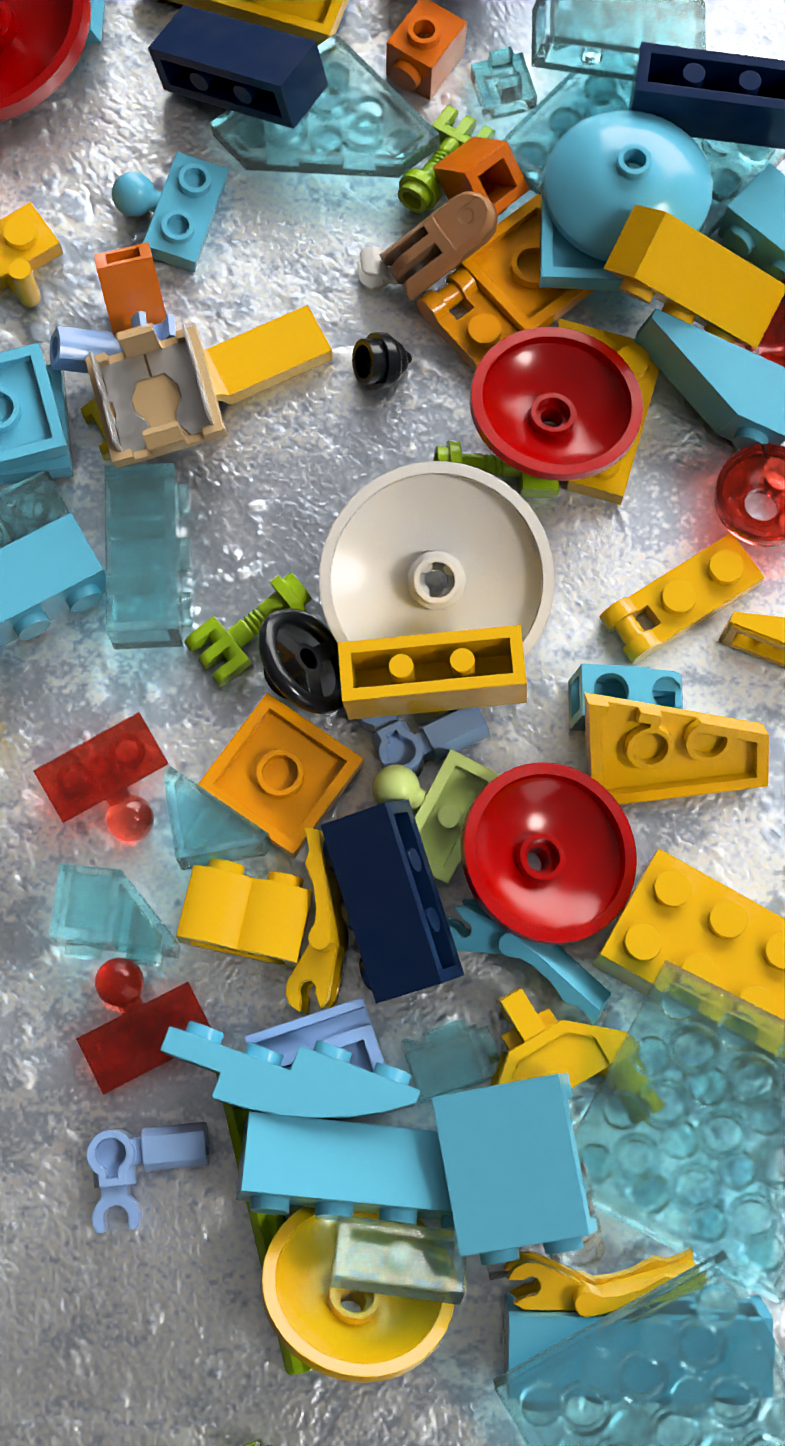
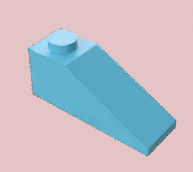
M655 308L637 331L634 341L649 353L653 363L716 434L731 440L737 449L745 453L762 454L768 457L785 442V367Z

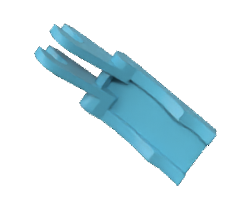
M476 899L462 900L464 905H457L455 907L463 920L470 924L471 929L466 928L462 922L452 916L447 917L456 950L504 954L507 957L521 958L534 966L551 982L565 1003L578 1006L594 1025L597 1023L601 1012L605 1011L611 992L559 945L530 942L511 934L494 922L480 907Z

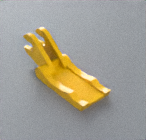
M304 827L309 846L305 865L314 886L316 915L315 923L308 935L309 945L287 980L285 995L289 1005L298 1012L302 1010L309 1015L311 1000L309 990L313 985L316 987L315 994L320 1008H324L326 1005L329 1009L338 1002L344 957L348 951V930L341 912L343 896L336 874L328 867L324 858L323 842L325 838L323 832Z
M691 1248L667 1258L652 1255L631 1268L610 1274L591 1275L582 1270H574L535 1251H519L520 1259L506 1262L503 1267L504 1271H510L507 1275V1280H524L528 1277H535L532 1282L523 1283L509 1291L511 1295L516 1297L513 1300L515 1305L524 1310L577 1311L583 1317L602 1315L702 1287L705 1271L702 1265L697 1266L693 1261V1251Z

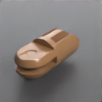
M472 191L462 192L453 196L379 255L384 264L391 267L390 272L396 282L404 284L402 289L409 301L417 298L491 239L496 232L498 221L495 206L481 193Z

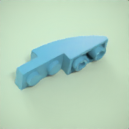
M193 1021L188 1022L185 1031L169 1026L160 1051L170 1057L219 1074L211 1098L252 1112L326 1120L356 1119L387 1114L415 1106L421 1091L409 1086L411 1074L376 1062L373 1072L349 1064L352 1056L351 1052L319 1040L316 1041L313 1050L299 1046L291 1070L280 1067L284 1055L253 1043H248L245 1053L221 1045L224 1033Z

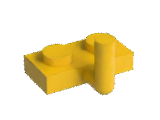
M31 202L0 220V291L9 286L20 303L25 307L36 306L41 298L33 271L63 254L59 240Z

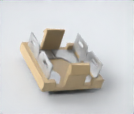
M152 322L117 332L116 336L123 352L107 356L106 352L93 355L92 351H90V357L85 358L111 461L116 469L227 436L196 325L186 328L185 324H182L183 329L175 331L176 336L164 340L158 339Z

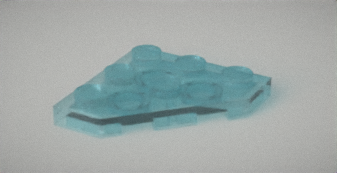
M337 33L318 45L329 85L294 129L231 110L225 111L210 122L214 138L246 170L399 178L407 170L413 168L440 148L439 133Z

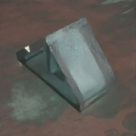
M170 766L163 778L175 856L181 870L192 869L193 865L208 866L210 858L233 862L265 856L272 847L269 833Z

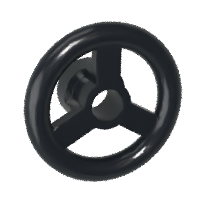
M281 608L270 613L263 621L258 637V647L264 666V676L269 687L278 696L288 699L299 708L311 713L330 714L340 710L344 705L341 694L338 643L330 629L313 615L299 609ZM288 625L298 627L310 634L319 644L314 647L306 643L299 644L281 627ZM330 660L335 673V688L329 696L324 697L319 673L323 668L322 663Z

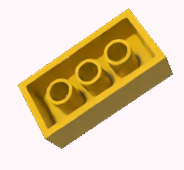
M658 848L643 870L592 965L785 1075V918Z

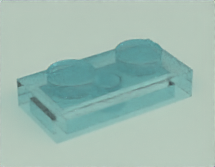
M339 1216L335 1229L331 1287L460 1305L466 1288V1256L460 1257L455 1231L352 1216Z

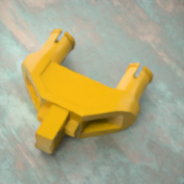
M520 987L496 1000L511 1030L500 1036L506 1048L501 1051L490 1086L568 1073L572 1089L597 1074L598 1076L605 1075L626 1111L630 1123H635L648 1117V1110L651 1109L653 1112H656L665 1105L664 1100L658 1095L636 1057L641 1052L638 1048L640 1044L634 1033L567 1020H556L549 1008L537 1014Z

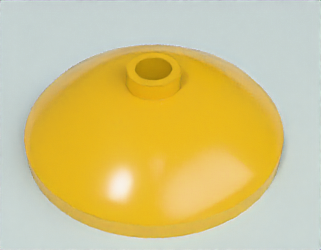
M303 1207L283 1223L274 1235L268 1247L261 1273V1297L264 1311L269 1324L281 1343L292 1355L313 1370L326 1376L349 1382L366 1383L389 1380L401 1376L423 1363L443 1339L451 1321L455 1305L453 1270L443 1246L433 1232L418 1218L416 1227H392L379 1224V1214L353 1212V1220L331 1221L315 1218L314 1207ZM353 1301L360 1306L361 1311L357 1313L349 1312L343 1308L341 1303Z

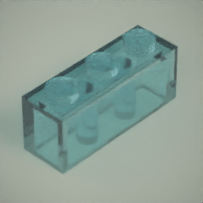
M536 0L532 9L531 67L632 81L641 42L706 50V0Z
M175 463L136 464L118 469L114 465L105 466L106 632L114 649L184 646L183 627H193L192 593L182 592V572H192L190 537H181V518H191V496L189 483H179Z

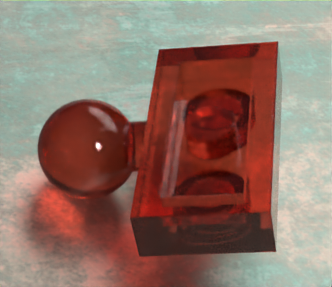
M138 711L33 769V772L63 823L106 800L110 806L106 818L110 832L121 841L136 842L145 838L152 830L154 812L151 805L144 798L131 795L127 787L169 763Z
M122 957L113 958L106 961L98 969L95 976L96 992L105 1003L118 1007L121 1016L76 1038L103 1095L174 1059L160 1051L169 1026L185 1031L188 1022L193 1021L212 1028L189 981L144 1004L140 997L144 988V976L142 970L134 961Z

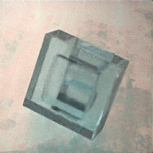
M510 46L490 51L488 60L471 64L470 77L485 121L536 109L538 96L523 52L514 54Z

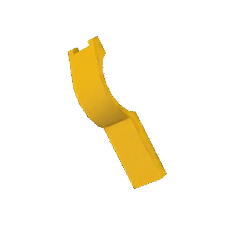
M308 305L208 349H203L217 400L223 401L228 405H233L332 361V349ZM93 398L80 410L86 424L96 421L105 439V442L98 447L104 460L107 461L111 457L96 399Z

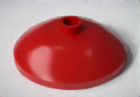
M538 327L519 331L504 338L484 355L476 368L472 380L470 411L473 423L483 442L506 464L538 478L567 481L584 479L599 474L623 458L633 445L640 429L643 416V399L639 383L629 365L616 351L604 342L572 329ZM544 421L553 422L554 424L557 425V427L548 426V425L544 424L543 422H544Z
M540 762L524 764L502 773L486 785L476 796L467 812L462 827L461 862L466 881L474 898L494 922L519 938L548 945L568 944L585 939L605 928L617 917L632 891L636 875L637 854L635 840L628 819L608 790L589 775L572 767L557 763ZM529 852L539 857L541 861L540 871L534 870L528 864L527 855Z

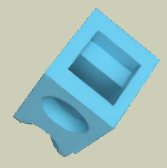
M581 664L568 680L569 731H586L584 692L683 709L682 675L678 672L650 669V667Z

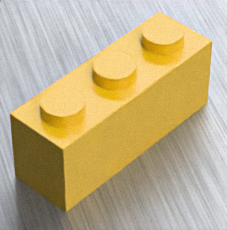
M636 204L603 268L623 280L619 289L624 293L650 304L652 298H655L664 303L661 311L691 325L695 321L704 326V331L734 344L737 342L756 349L785 294L784 283L670 213Z
M521 625L338 642L342 702L349 720L527 703V680Z

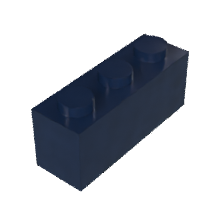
M187 5L182 6L148 47L165 91L291 129L298 125L329 85L316 41Z
M641 42L632 80L629 110L645 112L664 118L693 138L785 150V60Z
M410 801L384 802L322 824L321 829L325 838L323 842L324 858L328 867L336 874L343 896L341 901L342 916L347 927L354 932L361 954L359 961L360 974L366 987L372 991L375 1003L377 1004L463 976V968Z

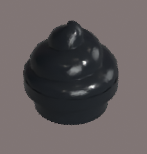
M373 332L366 339H359L352 353V366L356 379L361 384H369L373 389H386L395 385L400 376L406 372L408 364L412 361L411 354L404 349L403 345L390 334L384 332Z

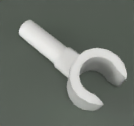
M366 247L360 251V260L357 262L358 279L361 285L368 290L382 289L389 283L399 284L390 272L391 267L386 266L379 255L385 251L380 247ZM432 285L430 288H428L426 291L432 290V289H433V285Z

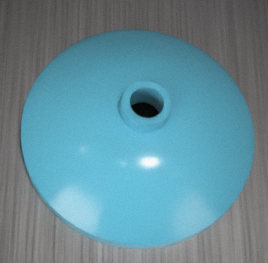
M632 110L600 113L579 122L568 130L557 142L550 154L543 184L546 208L558 231L574 247L604 262H607L635 204L666 211L697 231H700L707 217L713 192L712 176L708 162L696 142L672 122L653 114ZM625 163H634L641 166V168L632 169Z

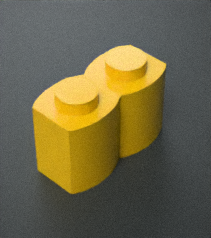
M210 858L208 867L193 865L176 933L178 942L210 951L238 955L256 961L295 968L299 962L313 901V891L302 888L304 880L295 875L276 871L268 872L267 880L252 878L243 875L245 869L243 865L217 858Z

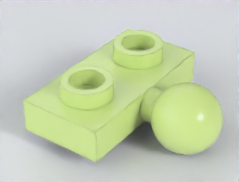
M450 749L429 791L420 787L417 775L410 768L400 764H392L382 768L376 774L372 784V793L378 804L400 800L410 801L412 810L417 813L415 820L432 874L448 884L461 860V833L467 812L481 790L500 774Z

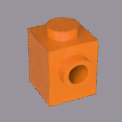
M418 0L386 42V75L391 77L394 83L403 90L415 91L431 100L465 55L467 21L430 0Z
M473 136L432 167L448 200L465 191L478 192L494 204L497 215L503 213L508 206L530 190L507 141Z
M149 242L94 254L96 270L113 335L117 334V332L131 329V318L138 311L146 312L147 323L152 322L155 325L164 321L167 314Z

